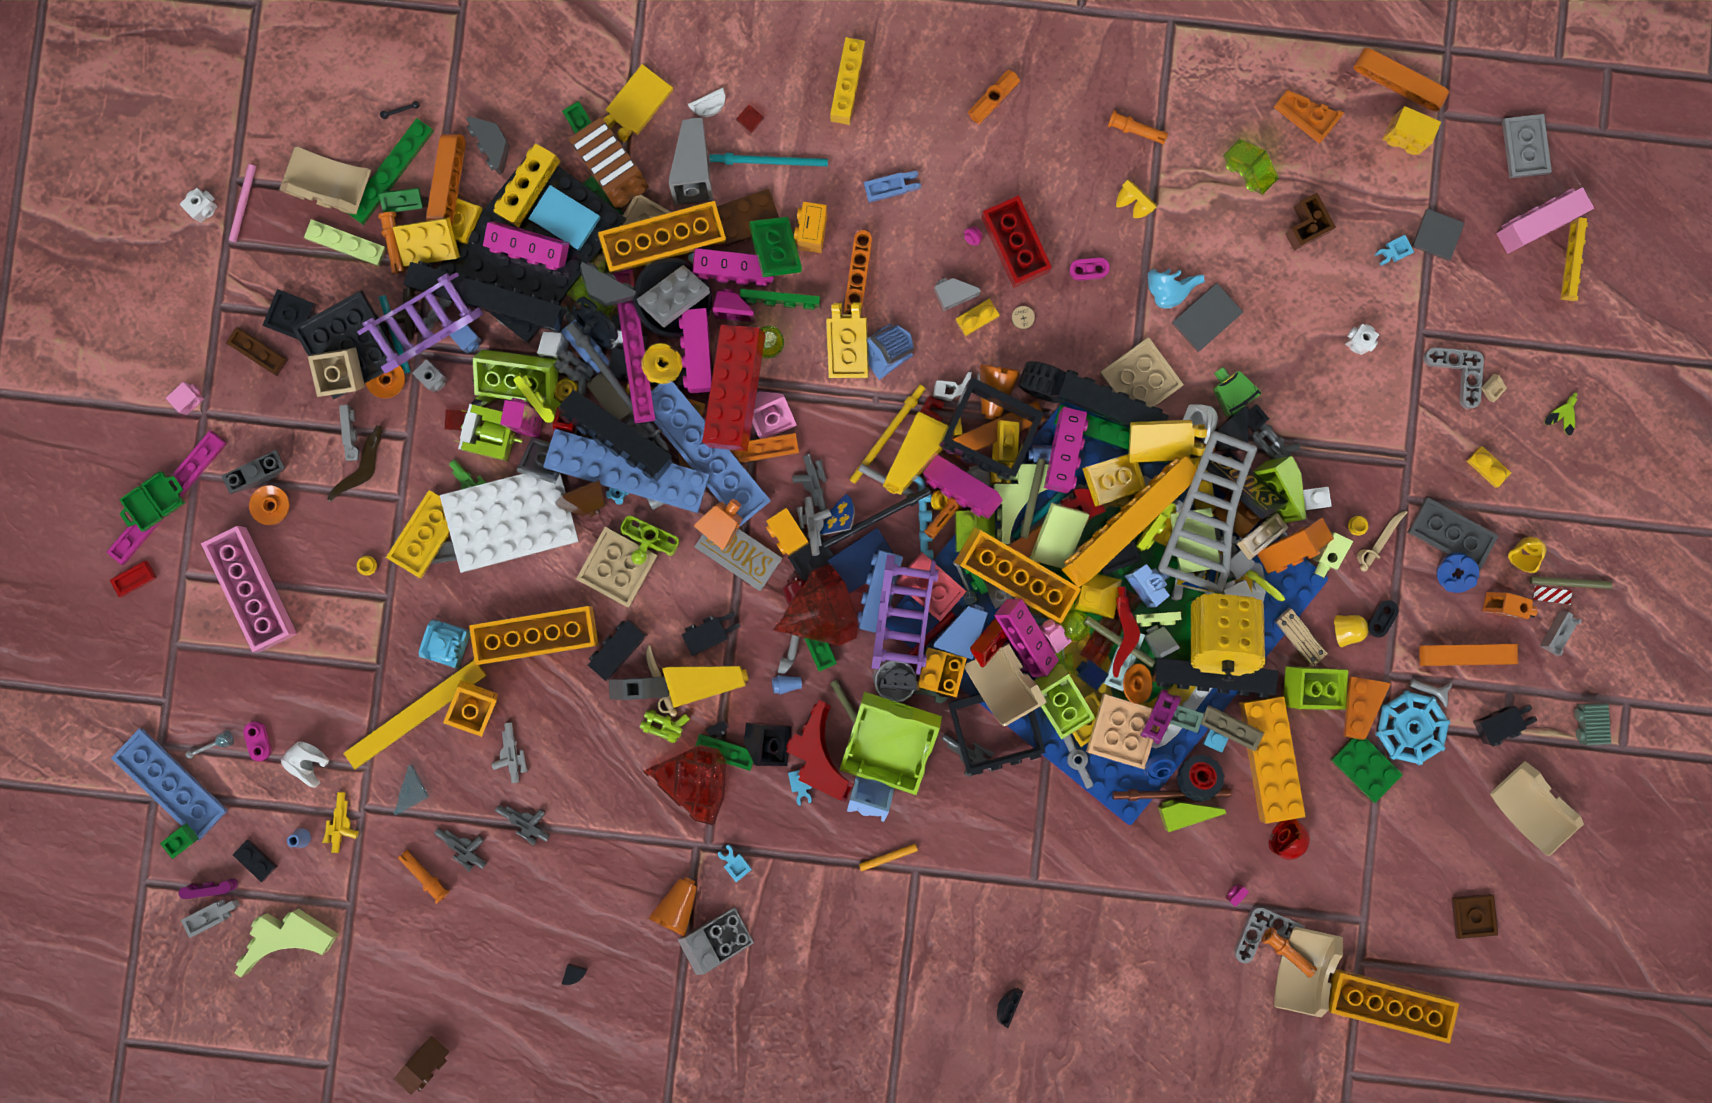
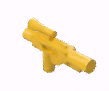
M337 792L336 808L333 811V825L330 824L331 820H326L325 835L322 843H330V835H332L331 853L340 852L342 835L357 839L359 831L350 829L351 823L347 817L348 801L345 800L346 792Z

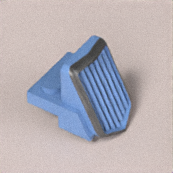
M890 323L867 339L869 367L879 380L914 356L912 354L914 345L911 333L899 325H892Z

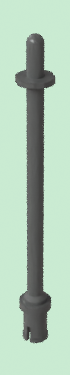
M574 321V324L573 322L569 324L566 330L575 339L578 348L581 347L586 350L633 412L630 395L590 344L591 337L588 334L582 333V329L577 321ZM642 422V426L649 434L647 439L650 441L654 440L660 448L667 452L669 447L660 436L663 432L662 429L655 430L650 422Z

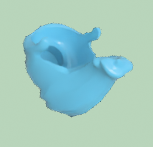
M1151 269L1148 272V287L1155 297V303L1158 307L1163 309L1172 308L1181 304L1195 286L1204 283L1205 275L1191 276L1181 281H1176L1174 278L1181 274V270L1169 275L1170 269L1162 273Z

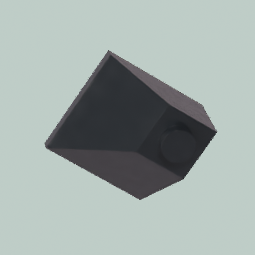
M1243 407L1232 414L1216 431L1248 443V407ZM1217 441L1215 445V451L1242 450Z
M746 722L744 744L754 765H788L789 753L786 751L788 749L787 743L791 736V726Z

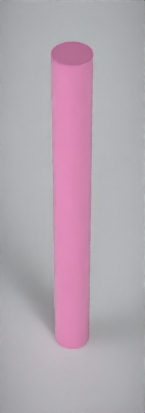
M248 164L229 236V241L237 243L256 170L254 165Z

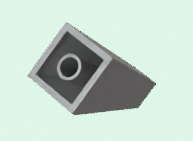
M702 118L682 120L669 177V186L674 205L714 200L705 128Z

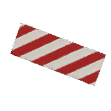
M1535 586L1533 600L1571 605L1572 591Z

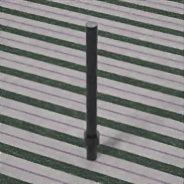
M927 487L915 494L907 495L902 501L853 525L851 530L842 531L822 542L824 548L826 549L909 505L911 507L916 505L919 500L929 496L931 491Z

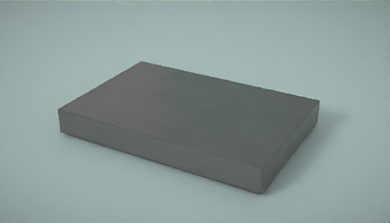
M1216 283L1173 321L1172 324L1193 348L1199 352L1238 318L1243 311Z

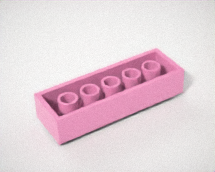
M236 526L201 543L252 652H262L297 635L246 527Z

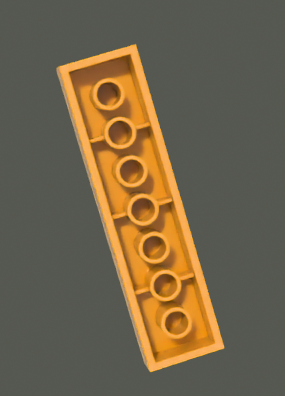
M1186 456L1180 460L1176 458L1167 464L1160 474L1152 478L1145 488L1136 493L1134 498L1120 509L1121 511L1113 515L1106 522V525L1098 529L1091 539L1083 543L1078 548L1079 551L1068 557L1064 561L1066 566L1061 570L1077 587L1089 582L1191 485L1197 470L1196 466Z

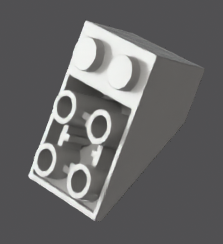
M735 907L678 939L696 975H703L754 943Z

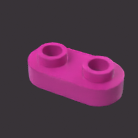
M1104 258L1079 259L1071 264L1069 274L1077 281L1102 279L1108 274L1110 266ZM1095 267H1101L1102 272H1097L1095 270ZM1076 268L1082 269V274H1077Z
M257 721L248 723L244 728L243 734L250 757L255 761L268 759L272 749L266 727ZM252 729L256 730V734L254 736L251 734ZM257 748L261 749L260 755L256 753Z

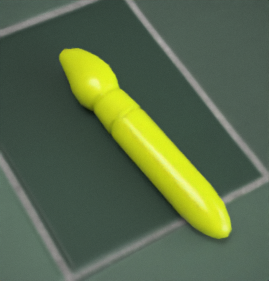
M1250 569L1246 572L1251 580H1254L1279 601L1285 600L1283 594L1259 576L1256 571Z

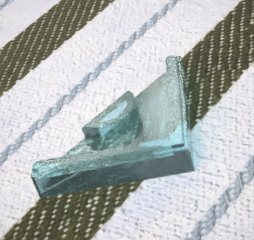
M413 765L407 767L394 815H398L429 797Z

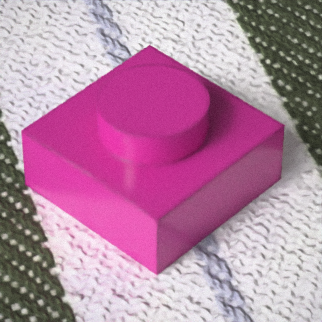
M1240 884L1234 885L1228 890L1226 899L1236 907L1249 891Z

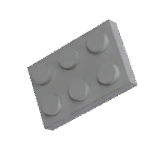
M1544 114L1503 119L1502 126L1509 179L1550 174L1552 170Z
M683 265L639 297L637 301L645 311L665 327L707 296L710 290Z

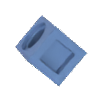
M468 324L450 334L451 338L467 354L477 350L480 346L479 343L482 341Z

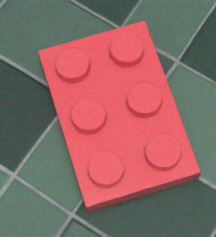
M921 552L908 568L930 571L932 560ZM935 564V569L939 570L937 582L933 581L928 612L941 622L967 591ZM901 575L895 583L899 586L927 589L928 578ZM911 596L924 607L925 597Z

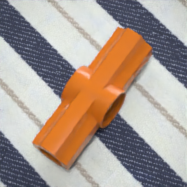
M1008 69L967 112L970 118L980 125L1021 82L1018 75ZM996 94L999 99L992 100L989 95Z

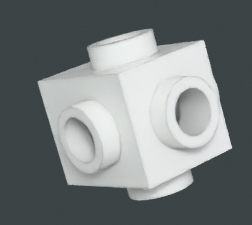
M198 188L190 191L180 203L183 209L200 223L206 218L211 217L218 207L213 202L215 198L208 191L205 190L203 192Z
M1361 324L1358 327L1354 326L1347 335L1349 338L1345 345L1350 347L1353 352L1362 355L1368 351L1371 352L1378 344L1376 339L1379 334L1368 324Z

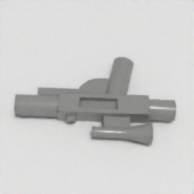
M812 497L804 498L806 514L803 515V507H797L796 512L799 517L800 529L803 530L804 525L808 527L807 537L810 539L811 552L813 556H817L820 554L819 546H822L820 531L824 526L823 519L832 515L829 509L815 514Z
M512 722L504 723L505 731L502 732L504 747L500 751V760L491 764L493 770L508 765L511 783L519 782L518 765H521L520 773L528 772L525 763L524 750H520V755H517V742L514 738Z

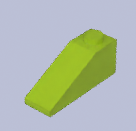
M1174 799L1163 801L1162 805L1158 806L1164 828L1168 832L1226 814V810L1221 807L1174 801Z

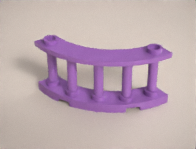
M457 272L451 276L448 273L437 279L438 284L381 318L374 320L372 317L362 323L364 328L357 331L358 334L361 335L369 330L387 357L386 361L388 363L381 366L385 374L483 315L480 308L474 311L470 308L468 309L454 288L451 280L459 276ZM442 286L445 287L461 312L460 316L462 318L456 322L448 318L432 293ZM423 297H426L443 324L441 325L443 329L436 334L428 330L412 305ZM403 309H406L423 335L421 337L423 342L416 346L409 342L393 318V315ZM385 320L403 346L402 350L404 353L399 356L397 353L394 354L376 325Z
M887 554L871 668L880 669L881 661L885 662V660L917 664L916 674L920 675L921 667L926 666L927 655H923L927 618L933 581L937 582L939 570L935 569L936 561L933 560L931 561L930 571L900 567L898 564H894L895 555ZM898 574L928 578L927 589L895 585V583H892V576H897ZM896 593L925 597L924 610L922 612L892 608V605H888L889 596ZM898 616L922 620L920 635L890 631L889 628H885L886 617ZM896 639L918 642V656L886 652L883 649V640Z

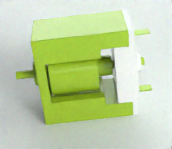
M469 404L468 411H464L467 414L463 425H461L462 432L458 449L508 462L514 441L522 443L523 439L516 438L514 431L500 425L501 411ZM481 420L485 421L483 426H480Z

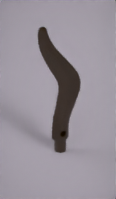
M376 425L373 433H369L358 469L331 490L328 495V501H333L339 494L367 482L373 476L376 450L381 441L379 437L384 428Z

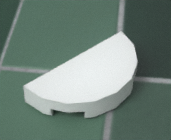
M724 89L716 90L688 104V107L698 116H714L721 111L725 104L726 96Z

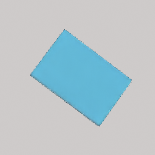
M549 185L528 219L562 241L569 242L570 246L580 251L601 217Z

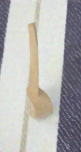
M1407 511L1399 513L1389 522L1372 550L1362 549L1357 553V560L1361 564V571H1367L1368 566H1371L1375 558L1380 559L1378 554L1396 526L1407 514Z
M648 645L647 663L652 676L662 677L654 660L651 646ZM670 694L668 697H662L657 704L658 710L661 713H669L670 716L675 717L677 710L673 707ZM662 700L664 701L668 711H664L661 709L660 703Z

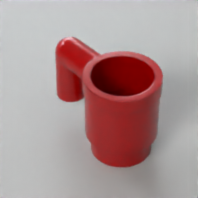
M929 396L920 412L942 422L943 418L930 409L934 406L941 410L944 402Z

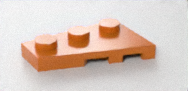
M1289 90L1284 93L1274 106L1277 111L1319 144L1344 114V112L1339 110L1336 112L1328 109L1327 105L1313 103L1309 98Z
M1349 677L1343 737L1366 739L1391 683Z

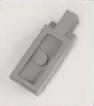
M340 405L345 461L359 460L360 450L355 447L354 441H357V431L353 429V421L356 420L354 409L351 410L349 405Z
M237 899L227 904L224 900L217 901L182 919L181 922L189 938L227 920L228 917L232 916L230 911L239 907L240 904Z

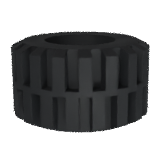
M1026 362L1018 387L1036 398L1052 403H1065V401L1051 396L1058 372L1065 371L1042 362Z

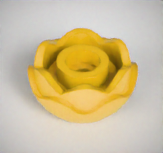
M564 378L557 382L554 395L559 401L563 402L573 389L578 392V385L575 381Z

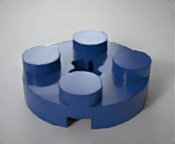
M1455 552L1446 555L1438 564L1436 576L1440 585L1446 591L1454 593L1465 592L1477 585L1479 567L1470 556L1461 552ZM1456 568H1460V571L1463 570L1459 577L1452 575Z

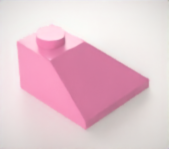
M757 392L752 423L759 439L773 437L797 426L783 394Z

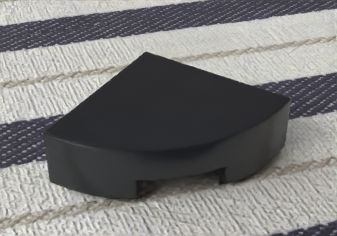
M568 963L562 985H572L579 982L585 976L588 969Z

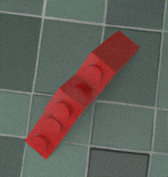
M819 700L812 707L811 718L802 729V737L794 734L787 743L788 749L786 752L807 761L799 771V781L846 803L854 784L837 770L829 756L826 746L825 728L831 706Z

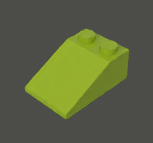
M1292 456L1266 461L1253 470L1288 501L1284 508L1276 511L1285 523L1306 519L1302 476Z
M1062 663L1053 668L1048 676L1039 677L1034 680L1047 701L1041 708L1061 740L1095 719L1094 714Z
M1286 666L1284 682L1286 707L1346 710L1348 670Z

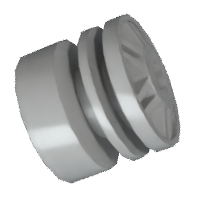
M881 661L880 669H874L873 673L874 685L879 695L896 702H901L911 697L915 690L879 688L881 679L894 669L910 671L916 677V673L911 665L898 661Z

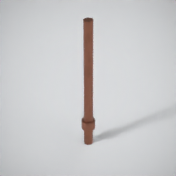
M1128 789L1127 791H1112L1113 800L1128 799V801H1137L1138 799L1187 798L1181 790L1137 791V789ZM1221 789L1214 797H1231V789Z

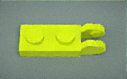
M517 374L513 380L541 418L545 422H552L555 418L552 408L543 404L545 402L544 398L538 391L536 393L530 387L533 384L526 375Z
M1171 503L1150 523L1135 544L1137 550H1148L1155 542L1153 537L1156 533L1160 534L1166 526L1164 522L1170 518V514L1176 513L1175 504Z

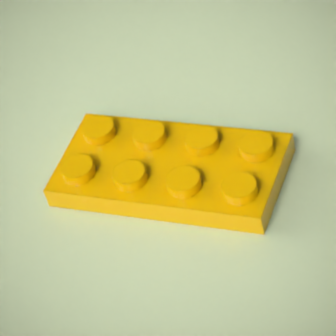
M430 490L427 492L385 557L422 579L450 535L439 495Z

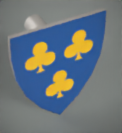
M845 494L830 510L832 516L825 518L820 536L851 530L855 516V506L849 495Z

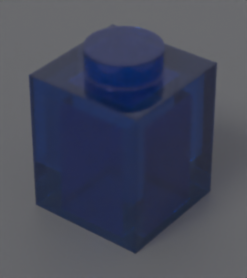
M1082 660L1075 669L1077 671L1075 676L1096 691L1109 675L1090 660L1085 662Z

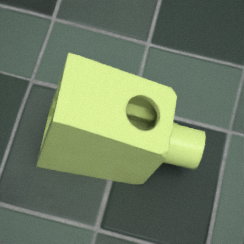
M1331 532L1334 539L1319 550L1320 554L1313 558V560L1319 562L1314 573L1324 578L1330 568L1336 570L1339 568L1353 543L1352 540L1335 532Z

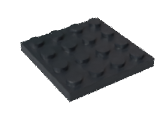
M363 290L292 328L308 356L356 348L364 384L384 374L381 366L388 363L386 355L369 330L361 335L357 332L364 328L362 323L372 317L374 320L378 319ZM382 324L376 325L394 354L397 353L399 356ZM346 393L333 394L331 396L334 400Z

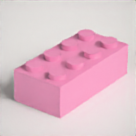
M1583 187L1576 191L1572 188L1541 206H1537L1527 213L1502 225L1503 230L1496 234L1507 254L1575 220L1594 209Z

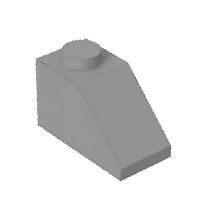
M944 278L938 281L934 287V292L943 312L979 296L981 292L978 287L954 278L950 280Z
M1154 625L1146 630L1147 634H1145L1144 639L1154 657L1162 658L1179 649L1178 644L1164 626L1158 627Z

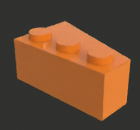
M1320 518L1310 526H1304L1299 531L1269 544L1257 555L1268 574L1275 570L1277 573H1280L1287 569V565L1291 563L1295 566L1303 562V558L1306 556L1309 559L1320 554L1319 550L1331 542L1334 537L1323 518Z

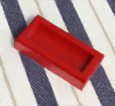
M143 561L110 579V582L118 597H123L156 579V576L148 561Z

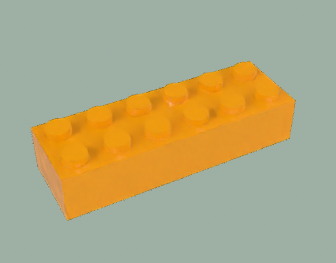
M715 201L598 232L610 274L646 265L660 259L693 252L695 248L704 249L722 244L726 241Z
M975 527L954 563L1011 596L1022 599L1025 604L1062 624L1081 591V588Z
M593 606L469 625L475 665L599 646Z
M1273 696L1239 702L1242 721L1265 732L1256 751L1247 748L1260 821L1267 824L1306 817L1285 698L1283 696Z
M1336 969L1332 973L1328 1010L1330 1013L1450 1044L1459 1008V1003L1455 1000Z

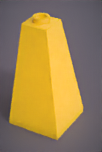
M918 412L885 479L883 487L891 493L901 495L929 466L936 455H939L944 450L938 445L947 425Z
M670 666L662 668L674 708L746 686V681H749L746 669L742 670L741 666Z

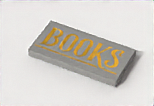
M740 529L737 530L731 544L724 550L704 534L694 546L759 591L763 589L783 559Z

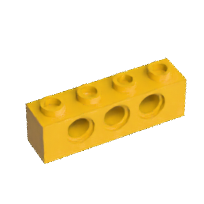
M845 37L830 113L831 122L850 125L865 51V41Z
M535 143L528 150L523 164H520L516 169V175L513 180L506 185L502 198L496 201L494 212L499 217L519 228L560 163L559 158ZM535 165H540L537 171H532ZM529 181L528 187L522 188V184ZM519 198L516 205H511L513 199Z

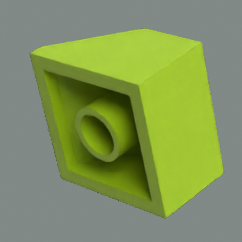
M956 511L955 552L961 551L974 527L995 538V512L987 519L982 515L978 517L971 511Z

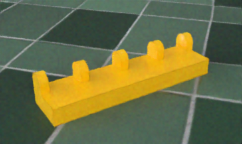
M1579 217L1570 222L1560 298L1562 300L1578 301L1579 296H1577L1578 285L1581 282L1579 277L1581 264H1583V246L1586 243V240H1584L1585 231L1588 227L1587 218Z

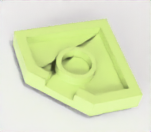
M1181 612L1133 615L1136 622L1140 624V627L1152 626V622H1160V625H1175L1176 620H1181Z

